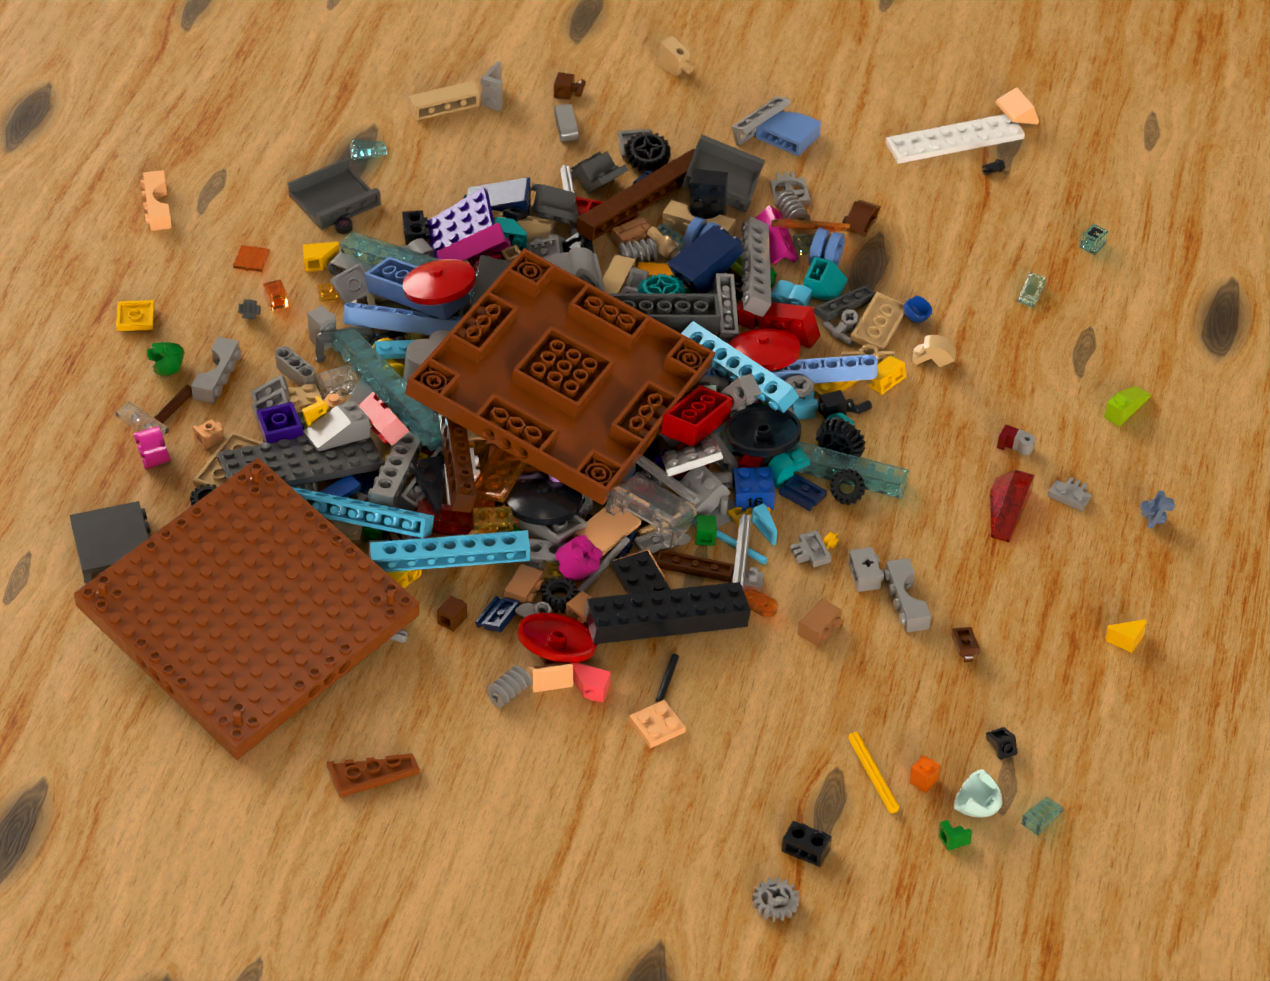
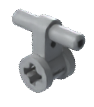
M852 309L845 310L842 313V322L837 327L829 321L823 322V327L829 330L833 337L837 340H842L848 346L852 345L853 341L849 340L850 337L845 333L853 332L858 324V314Z

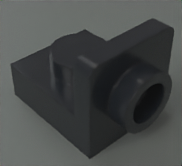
M1005 727L986 733L987 741L996 747L997 758L1000 760L1018 753L1016 737Z

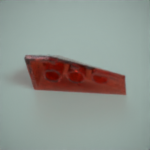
M1014 470L996 477L990 490L992 538L1010 542L1031 495L1034 482L1033 474Z

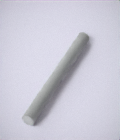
M626 536L603 559L599 569L589 575L577 588L578 594L582 591L585 592L630 542Z

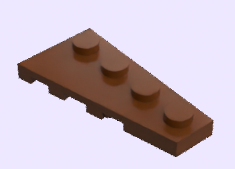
M413 753L386 756L385 759H374V757L366 758V761L354 762L353 759L334 764V761L327 762V768L340 798L420 774V769Z

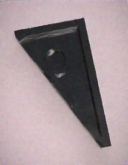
M444 455L411 460L409 464L435 515L439 514L442 505Z

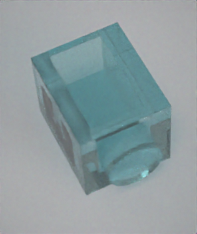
M1092 224L1082 234L1080 248L1095 255L1106 245L1108 230Z

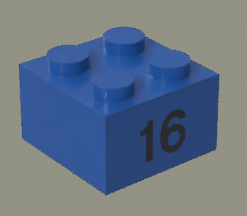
M772 467L733 468L735 507H742L741 511H746L751 507L754 508L764 503L771 510H774L775 490Z

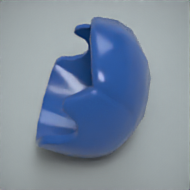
M917 295L912 299L909 298L903 306L906 317L914 323H922L932 314L930 303Z

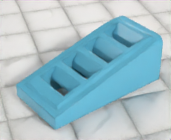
M763 503L753 508L752 523L772 545H776L777 529L767 506Z

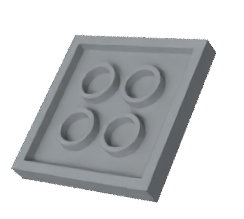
M706 438L694 447L685 445L681 450H670L661 456L668 477L723 459L722 452L715 438Z

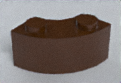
M864 200L855 201L848 216L843 218V230L866 237L870 227L876 222L881 206Z

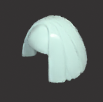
M983 769L972 773L970 779L967 778L954 800L955 810L971 817L992 816L1002 806V795L999 787Z

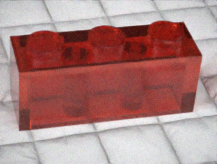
M417 501L415 512L434 515L432 533L458 536L468 535L474 529L475 509H472L471 513L452 511L451 505L442 504L441 511L438 515H435L427 501Z

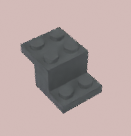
M599 151L572 167L571 175L572 179L579 178L585 191L589 194L621 176L628 169L626 165L621 167L615 165L608 151L603 154Z
M532 183L531 191L536 192L532 212H536L538 217L550 218L561 223H570V221L577 220L578 214L572 213L576 193L545 184Z

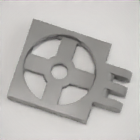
M784 172L783 177H781V173H777V180H770L776 208H778L777 200L779 196L788 191L794 192L796 196H802L799 200L803 206L810 205V196L804 177L796 178L794 172H790V177H788V173ZM800 185L802 189L795 190L792 189V186ZM777 187H785V190H784V191H776V188H777Z

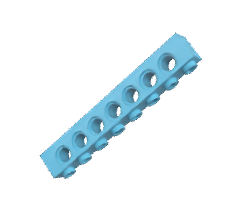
M692 321L681 333L715 352L711 368H717L724 377L729 376L734 381L738 377L752 373L762 392L757 398L762 402H768V405L776 411L778 409L784 413L799 398L793 386L696 322Z
M292 487L327 519L420 538L432 535L434 515Z
M528 530L370 542L371 559L385 572L530 561Z

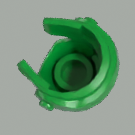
M172 342L152 343V348L147 349L148 359L156 362L153 365V371L156 374L168 377L180 370L185 352L179 344Z

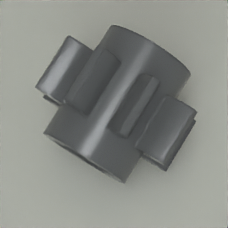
M243 300V304L238 306V313L242 314L243 319L254 320L256 315H260L261 306L257 305L256 300Z

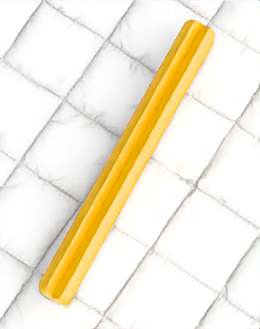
M857 731L850 733L848 740L890 814L897 813L899 811V804L860 734Z

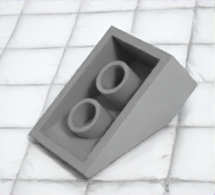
M347 401L344 404L335 406L307 427L303 434L319 452L370 438L369 417L355 401Z
M578 515L563 523L554 525H534L519 520V528L523 531L528 530V535L532 538L556 543L563 541L588 524Z

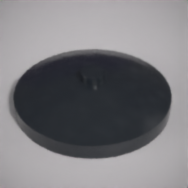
M758 405L742 409L733 414L725 426V436L728 444L734 450L754 457H771L783 454L798 444L802 433L801 422L794 413L786 410L784 413L778 409L775 411L769 405Z
M542 471L530 472L517 477L515 481L512 480L514 482L513 485L509 483L510 485L507 486L508 488L505 491L507 494L505 496V506L511 515L523 522L534 525L563 523L573 518L582 506V493L562 482L550 480L549 475Z

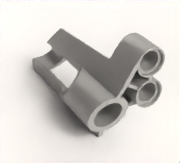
M577 247L569 252L559 253L545 259L587 283L595 284L598 289L605 292L598 256L591 250Z

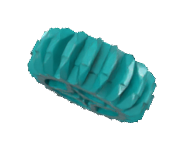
M666 274L647 277L646 280L641 281L637 289L638 293L686 294L683 281L679 280L678 277H673V275L667 276Z

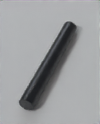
M677 654L671 655L655 700L657 703L665 699L679 659Z

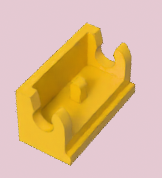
M888 356L878 364V376L871 379L873 383H869L868 386L879 392L880 395H883L906 378L905 362Z

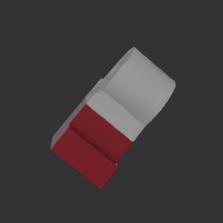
M1005 424L999 435L997 448L1004 450L1007 447L1018 451L1022 455H1030L1034 449L1035 437L1026 431Z

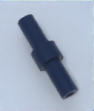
M635 531L627 536L630 542L615 559L625 557L626 553L630 552L633 547L632 543L637 535Z

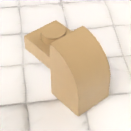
M928 335L924 338V344H920L913 349L912 361L918 365L932 358L939 367L955 361L956 348L943 336Z

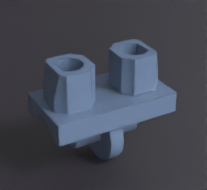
M1160 490L1153 500L1142 501L1140 505L1142 515L1148 519V528H1154L1156 523L1164 524L1167 520L1165 510L1173 511L1175 508L1174 500L1167 498L1164 491Z

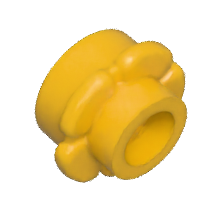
M830 531L824 538L823 542L827 549L829 547L833 549L839 542L837 538L838 533L835 534Z

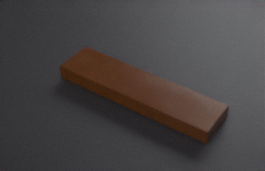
M663 549L659 550L656 558V563L660 569L731 583L733 578L734 564Z

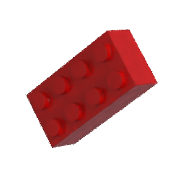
M700 385L664 413L661 434L668 436L670 439L683 442L687 446L694 447L730 418L733 398Z

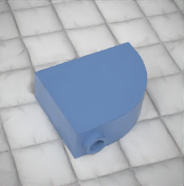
M779 112L756 127V138L796 156H800L820 136L821 122L800 113Z

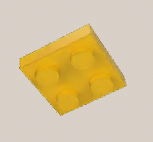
M154 300L118 301L116 330H153Z

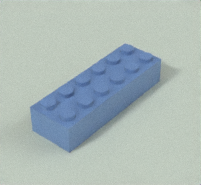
M390 256L364 274L370 293L444 320L450 318L454 313L470 303L468 293L455 301L439 305H421L411 302L404 294L403 280L409 272L418 266Z

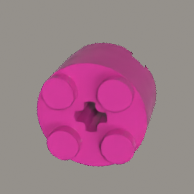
M160 426L133 433L136 443H140V445H137L140 456L145 457L142 459L145 470L171 461Z
M580 535L560 547L556 551L555 557L556 561L559 559L560 566L558 568L565 577L573 581H582L599 569L602 552L585 535Z

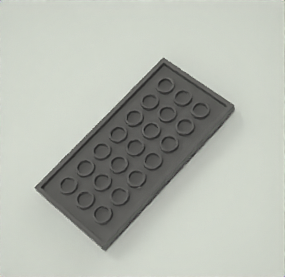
M298 436L297 439H281L275 443L265 442L260 445L244 446L239 449H228L217 453L218 462L227 480L258 457L290 487L380 470L381 465H385L371 437L319 452L305 436Z

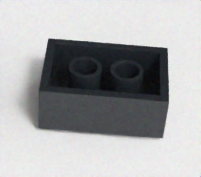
M693 169L690 182L689 210L692 216L702 219H711L719 214L726 216L728 172Z

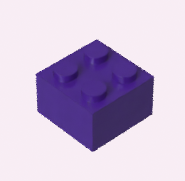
M293 402L256 410L258 427L264 443H275L281 439L291 440L297 439L298 436H303L302 424Z

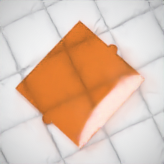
M241 245L233 268L262 272L270 249Z

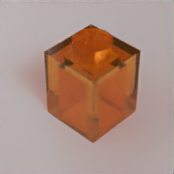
M281 279L263 284L264 296L270 310L288 306L287 292Z

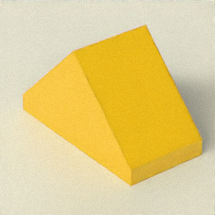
M1143 619L1108 625L1105 640L1132 653L1145 634L1147 621Z

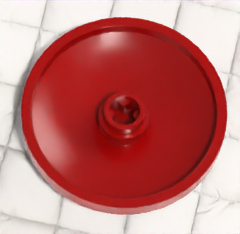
M457 259L435 260L420 265L409 272L403 280V290L406 298L416 304H445L469 293L476 284V274L474 268L465 261Z
M763 328L746 331L735 336L728 343L768 371L778 370L791 365L801 354L799 339L792 333L780 329Z
M536 613L526 616L519 624L517 635L521 644L542 658L562 663H578L590 659L596 652L597 644L593 643L588 626L571 617L554 613Z

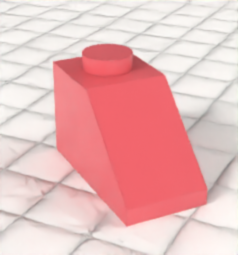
M572 663L573 682L582 696L592 701L604 702L611 685V672L579 663Z

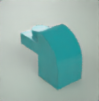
M801 447L789 453L785 452L774 456L768 467H772L773 482L776 489L783 487L793 476V472L810 465V459Z

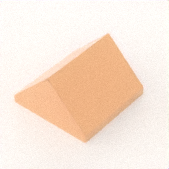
M1017 87L996 100L995 103L1012 122L1039 123L1034 106Z
M557 662L528 667V673L532 678L531 686L533 692L573 687L572 663Z

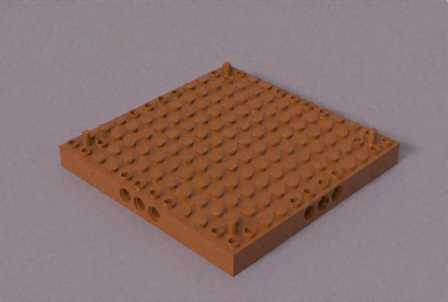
M524 248L410 376L405 394L599 504L604 505L661 432L664 413L690 394L711 368L715 352Z
M258 457L74 593L76 607L236 760L241 758L419 616V602Z

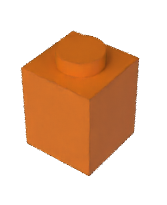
M922 755L911 767L909 783L927 793L938 782L941 765Z

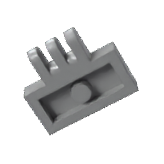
M1072 477L1066 483L1056 480L1048 491V497L1083 511L1091 499V494L1085 492L1088 484L1083 483L1080 487L1081 481L1079 480L1073 484L1074 478Z
M817 530L799 535V543L790 546V550L793 552L797 563L810 561L813 567L831 563L832 557Z

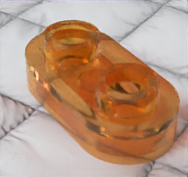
M755 589L744 591L751 611L763 617H773L777 614L778 603L775 599Z

